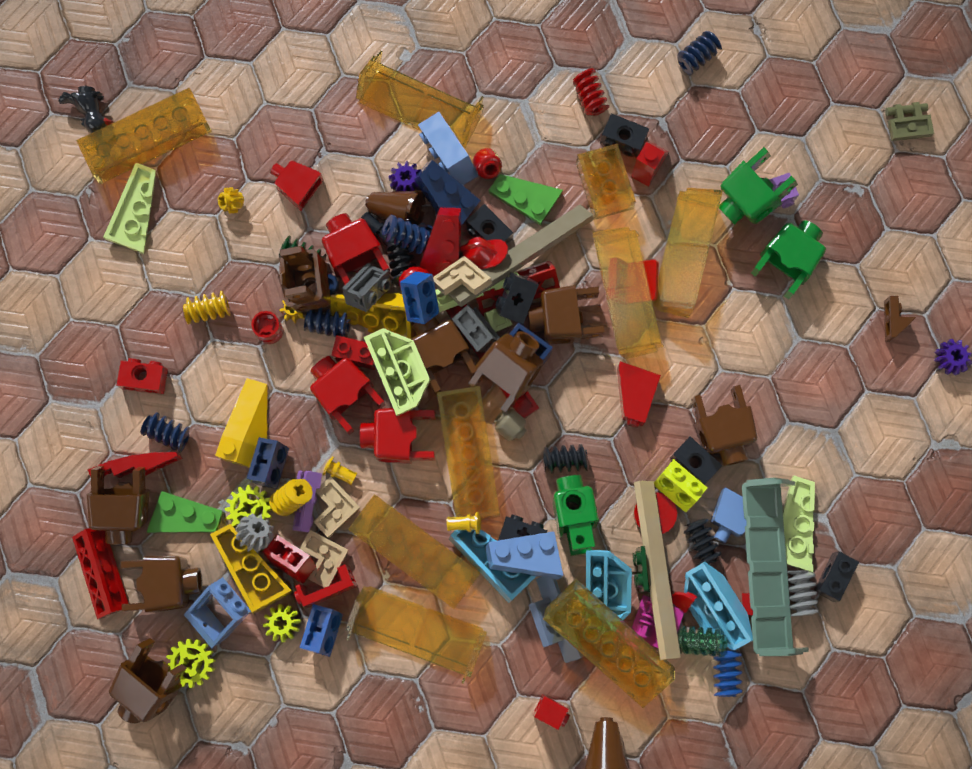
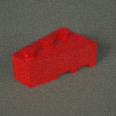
M440 207L419 266L427 269L429 274H433V276L461 258V208Z

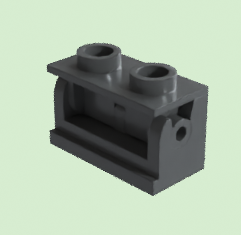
M367 263L342 288L346 304L367 312L391 287L388 270L384 272L382 269Z
M467 305L452 318L477 352L486 353L490 346L500 338L476 307L472 309Z

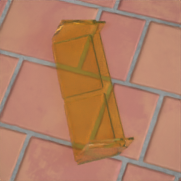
M382 50L377 56H373L359 74L356 98L359 99L360 104L406 125L412 124V127L420 130L418 124L440 112L461 145L466 148L481 119L484 105H482L484 96L473 106L381 64Z
M687 188L686 191L679 192L658 276V297L650 304L655 306L656 310L689 318L693 312L721 202L722 190Z
M629 227L593 231L594 244L606 292L619 355L624 359L658 352V348L664 347L659 334L638 240L639 233L636 230H630Z
M364 586L355 599L346 627V631L349 632L346 639L348 641L354 633L463 674L462 684H464L466 676L471 677L487 634L481 627L430 608L426 609L420 604L371 586Z

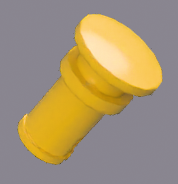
M332 456L325 464L322 475L325 476L326 473H329L332 478L335 476L352 485L357 473L341 466L340 462L335 463Z
M476 512L473 517L471 514H467V517H447V530H467V532L475 530L476 534H479L481 530L479 512Z

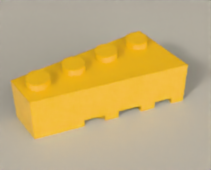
M228 524L210 535L251 613L255 614L291 594L292 590L253 548L248 551L246 545L240 546L241 540L236 539L237 532L235 528Z

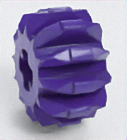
M406 161L405 166H402L398 162V169H391L392 175L388 177L389 181H391V189H396L395 191L420 190L414 180L421 171V169H417V164L414 163L409 166V162Z
M953 339L948 340L947 343H941L940 349L935 351V354L939 357L934 359L935 362H940L941 364L938 366V369L945 368V374L948 375L952 372L955 376L959 375L960 372H966L968 370L967 366L972 364V361L969 359L972 357V353L967 352L969 345L963 347L962 340H958L955 343Z

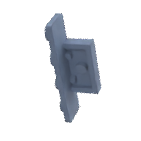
M543 576L537 578L536 581L543 600L529 604L543 647L558 642L565 663L582 658L583 655L556 579Z

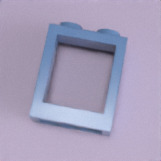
M222 577L204 590L184 616L207 644L213 648L227 639L251 610ZM213 596L233 619L226 628L206 606Z

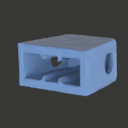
M726 487L719 494L711 519V523L719 527L715 534L716 540L726 544L731 534L739 537L745 532V526H747L744 519L743 497Z

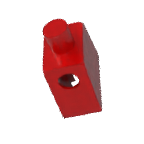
M292 160L285 168L276 163L270 171L272 175L277 177L274 183L277 190L300 211L303 210L324 181L319 171Z

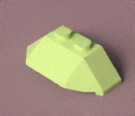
M384 328L365 336L364 339L396 415L398 416L416 408L430 382V377L414 341Z

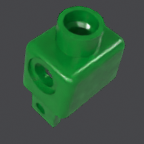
M765 147L747 163L743 160L721 183V190L727 198L718 208L734 225L744 216L753 224L759 223L782 205L781 200L798 185L797 181L790 176L773 192V183L768 178H760L754 172L771 157Z
M807 220L801 221L798 227L792 223H786L760 254L762 258L751 274L756 277L765 263L769 262L794 280L784 295L789 300L799 286L804 285L811 277L826 252V247L818 242L823 236L822 230Z
M581 475L565 476L556 480L558 491L554 493L552 501L559 538H562L563 534L566 533L570 556L586 554V550H592L595 547L592 529L597 527L599 517L594 492L590 486L583 485ZM570 502L575 503L579 509L571 510L566 504Z

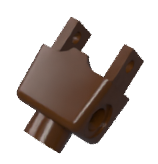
M302 246L280 250L281 272L279 276L285 304L297 312L328 307L331 304L326 262L314 249L305 250ZM315 282L317 284L316 293L309 289V286Z
M572 285L543 291L540 297V306H532L528 311L529 330L531 332L543 331L544 340L548 344L580 343L581 339L603 337L604 326L581 328L583 316L578 308V300L598 298L599 286L576 289V286Z
M435 316L425 324H413L412 327L417 336L411 340L414 341L430 377L429 384L436 396L442 394L433 375L434 373L463 360L471 377L474 376L477 369L469 356L470 348L453 321L447 320L439 324Z
M521 331L517 332L514 337L510 334L503 335L490 346L476 364L478 370L468 384L474 388L487 376L510 394L501 407V410L506 413L514 406L518 398L530 389L544 364L543 359L535 354L539 348V343L533 336Z
M741 385L734 386L730 390L735 408L729 404L719 406L716 413L711 416L706 415L701 395L694 396L691 400L697 419L694 425L701 445L712 456L720 454L723 466H730L749 460L745 447L752 445L758 438L751 406H746Z
M96 466L91 469V492L86 494L89 528L91 530L105 531V543L113 545L131 543L132 531L139 530L147 523L150 490L145 487V467H138L133 470V486L130 482H118L113 488H104V466Z
M144 556L143 560L121 562L122 569L143 568L142 574L136 579L137 590L141 592L144 598V603L122 604V611L145 610L147 613L182 609L189 605V595L201 594L202 592L201 569L199 567L188 568L186 558L179 556Z
M151 638L137 644L130 658L120 664L109 689L110 696L120 704L117 710L118 715L129 723L148 722L163 713L181 689L182 684L179 681L187 669L181 664L170 670V666L163 660L154 661L148 654L155 643Z

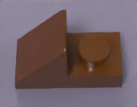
M889 296L884 300L885 342H890L897 337L916 318L899 317L902 312L899 296Z

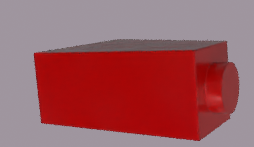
M646 142L636 159L631 177L649 187L669 151L652 142Z
M620 361L617 367L622 420L627 421V425L638 428L645 424L661 375Z

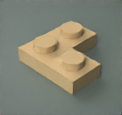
M465 256L433 277L435 287L445 296L462 284L474 295H477L492 284L491 278Z
M331 476L320 485V489H316V493L329 507L313 521L328 538L360 509L355 501Z
M309 530L300 547L302 551L318 559L316 568L308 579L324 588L332 584L338 572L337 567L342 565L349 552L348 549L312 530Z

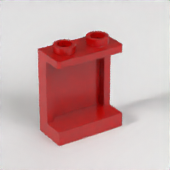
M344 564L337 567L341 581L311 594L308 593L305 585H296L297 591L294 592L298 604L310 608L313 604L317 605L358 587L350 566Z

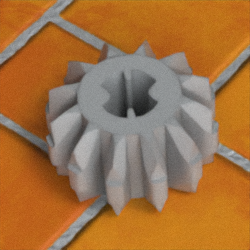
M253 513L248 517H243L235 530L237 532L236 539L241 540L240 546L246 545L248 551L253 548L256 552L267 548L274 537L272 533L274 526L268 525L269 519L263 520L262 514L256 517Z

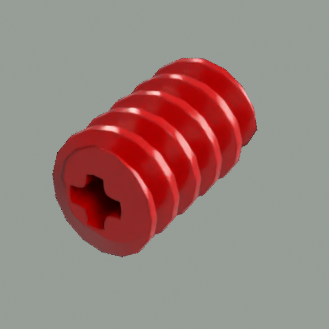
M594 68L582 71L573 79V85L576 87V92L579 94L578 98L582 101L581 105L585 108L584 113L587 116L599 115L610 107V105H603L607 102V98L602 97L605 93L604 90H598L602 84L595 83L599 80V77L597 75L592 76L596 73Z

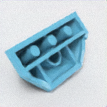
M586 550V634L609 635L631 613L632 569L610 551Z
M706 562L686 572L684 593L690 592L697 596L689 610L705 636L732 650H736L753 641L748 613L725 576Z

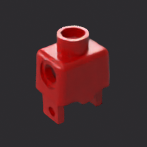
M343 213L333 217L326 223L329 234L322 238V244L336 277H341L344 285L350 281L347 273H358L367 263L375 259L384 272L388 270L389 274H391L382 256V247L364 219L360 218L352 222L349 215Z
M328 355L318 361L310 370V373L316 379L310 386L311 392L332 420L336 419L349 435L354 430L341 414L367 393L380 409L386 405L373 389L371 380L348 358H343L336 363Z
M394 408L377 409L374 412V423L360 424L361 449H374V456L379 462L412 464V461H435L434 451H412V442L417 438V427L412 424V420H435V411L409 410L397 416Z

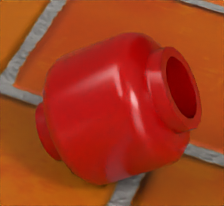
M484 148L474 155L473 165L480 177L491 179L501 172L502 161L496 151L491 148Z

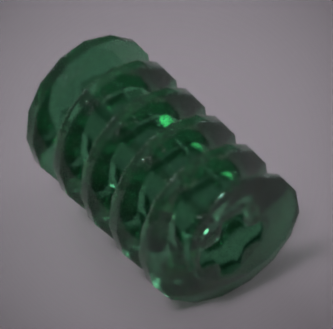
M682 626L678 634L680 654L692 653L693 655L701 654L702 656L709 654L712 657L716 655L724 657L726 654L727 638L726 635H722L720 628H716L713 634L712 628L708 627L705 634L703 627H699L696 633L694 626L689 628V632L686 626Z

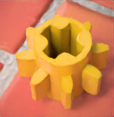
M233 187L224 188V192L218 196L219 207L224 212L228 211L229 214L238 213V209L242 208L244 204L243 194L238 189H233Z
M282 300L284 308L279 309L282 314H286L284 316L285 321L292 319L294 324H296L297 319H304L303 312L294 310V313H291L292 308L288 307L284 300Z

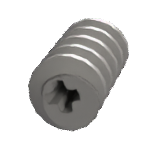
M809 570L787 571L788 574L793 575L792 578L788 579V582L794 584V586L789 588V591L795 593L789 599L796 602V604L790 606V609L797 612L791 616H805L818 613V609L812 608V605L817 604L818 601L811 599L812 596L817 594V591L810 590L811 587L816 586V582L810 581V578L815 577L816 574L809 572Z

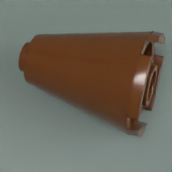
M372 192L365 201L368 212L385 221L390 215H395L397 219L402 218L404 222L409 221L412 225H419L424 218L425 212H421L422 205H426L423 192Z
M601 717L600 721L595 722L585 769H628L617 722H613V718Z

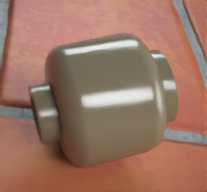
M509 409L506 413L501 411L494 421L496 424L495 430L508 441H512L515 438L519 440L527 431L524 428L526 420L513 409Z

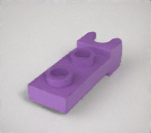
M299 470L297 480L305 479L309 482L313 494L309 502L295 511L292 530L309 532L313 524V506L317 500L315 493L316 489H320L322 474Z

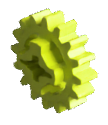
M247 485L246 490L238 487L239 493L232 492L231 495L234 498L226 500L230 504V507L225 508V511L230 512V515L226 518L227 520H234L231 524L233 527L240 523L239 518L248 517L252 513L257 517L261 509H263V520L272 518L268 514V511L272 510L268 505L270 498H265L267 495L266 491L259 493L260 488L258 486L254 490H252L250 485ZM248 495L258 496L260 499H256L253 501L250 499ZM240 500V504L236 509V504ZM248 504L254 506L251 509L252 513L245 512L248 509Z
M187 639L186 645L183 641H179V648H171L173 655L166 656V658L171 660L168 663L171 670L181 664L186 666L190 659H198L194 661L195 663L192 664V667H186L185 672L192 679L182 676L180 680L182 687H185L188 683L189 688H194L195 682L199 686L203 685L202 678L209 680L210 676L207 673L215 670L213 667H210L211 663L216 662V659H210V655L214 653L213 650L206 651L208 644L205 643L200 646L201 640L196 639L194 644L192 639ZM189 648L197 649L201 653L193 654ZM180 655L181 658H180L179 664L177 665V659H178V656ZM202 662H205L203 671H201Z

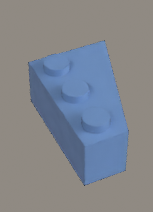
M440 112L418 124L422 131L419 136L425 145L429 143L431 146L429 151L434 159L438 158L440 160L438 163L440 167L462 185L478 176L469 155Z
M555 532L489 542L486 546L489 569L524 573L537 577L543 576L556 580L563 576Z

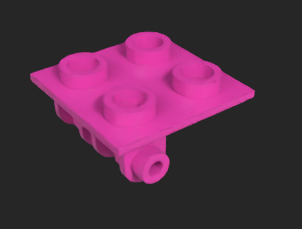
M643 595L629 637L658 648L651 597ZM673 606L676 630L678 632L684 612Z

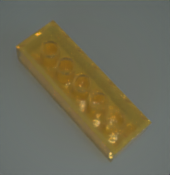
M189 87L76 141L92 175L102 184L133 169L135 163L142 165L212 132Z
M480 386L437 392L455 516L467 517V514H471L473 517L476 512H479L481 520L500 517Z
M375 494L348 528L350 532L453 609L458 606L481 574Z
M577 579L546 607L543 620L642 708L675 680V667L668 660H660L658 651Z

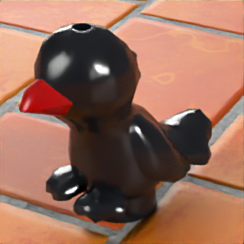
M80 86L78 87V93L73 92L69 94L63 92L58 99L60 104H73L85 115V118L80 119L82 121L81 125L92 135H102L107 127L113 123V121L100 114L99 101H103L104 96H102L103 94L100 91H95L93 87Z

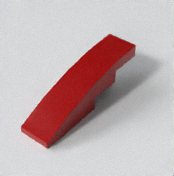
M151 452L126 456L98 466H104V477L113 473L115 477L122 478L133 473V470L138 467H145V476L183 458L177 452ZM93 468L87 469V470H88V473H89V475H90V477H91V469H93Z

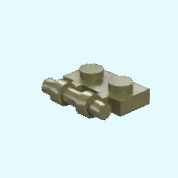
M913 102L911 105L905 106L896 104L893 107L885 108L886 116L893 115L895 117L888 121L891 141L925 138L934 135L931 114L922 115V112L928 111L927 103ZM911 113L913 116L904 117V114Z

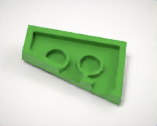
M502 174L497 177L489 189V194L539 225L542 224L563 193V190Z
M161 491L147 533L215 532L219 528L224 511Z

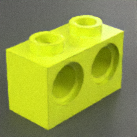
M675 460L665 468L654 482V486L684 512H687L707 489L703 483Z

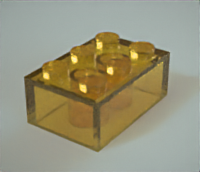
M618 144L577 154L576 166L594 220L634 208L636 200Z

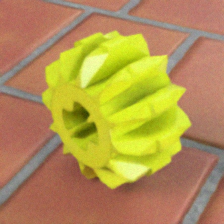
M279 604L278 612L275 608L271 607L270 612L272 616L267 614L264 616L265 619L270 621L269 623H264L263 627H270L266 635L270 636L274 633L273 641H277L280 637L281 642H286V634L290 639H294V634L291 631H300L294 625L295 623H301V619L294 620V617L298 615V611H293L290 614L292 606L288 605L284 610L283 605ZM281 617L287 621V625L283 626L284 629L277 625V622L281 621Z

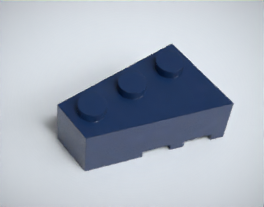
M433 160L427 162L414 178L425 198L436 211V215L440 207L461 208V226L481 201Z

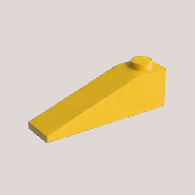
M400 293L383 294L367 312L347 305L344 295H331L332 316L336 310L339 311V317H342L344 312H346L347 319H351L352 325L359 324L368 328L370 333L384 328L409 339L415 336V331L412 327L415 322L407 321L403 297Z
M249 378L246 379L222 434L215 454L216 457L250 468L259 437L267 439L268 384Z

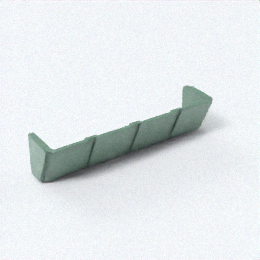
M764 478L746 480V483L742 485L744 519L747 523V526H745L747 563L750 565L748 580L750 607L753 610V616L751 617L753 649L759 656H793L809 652L808 647L793 648L781 487L796 486L795 481H790L789 479Z

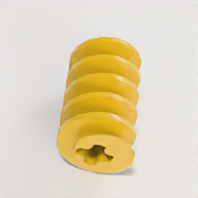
M220 291L218 298L214 292L211 293V299H208L206 294H203L202 301L199 300L198 296H195L193 303L187 297L186 304L183 305L184 317L188 325L192 323V319L195 323H199L200 317L203 321H207L209 316L214 320L217 314L220 318H224L225 311L228 316H231L228 299L223 291Z
M292 479L270 496V508L280 516L292 514L312 498L311 485L305 479Z

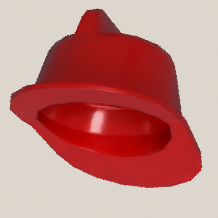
M474 237L467 244L462 245L460 251L463 253V256L468 258L478 268L488 269L497 266L506 258L508 246L503 240L487 241L481 237Z

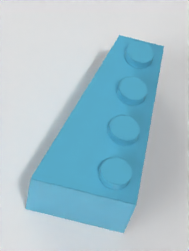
M455 530L449 537L452 544L508 603L536 577L530 574L489 569L486 546L489 542L497 540L480 530L479 534H476L475 530H472V532Z

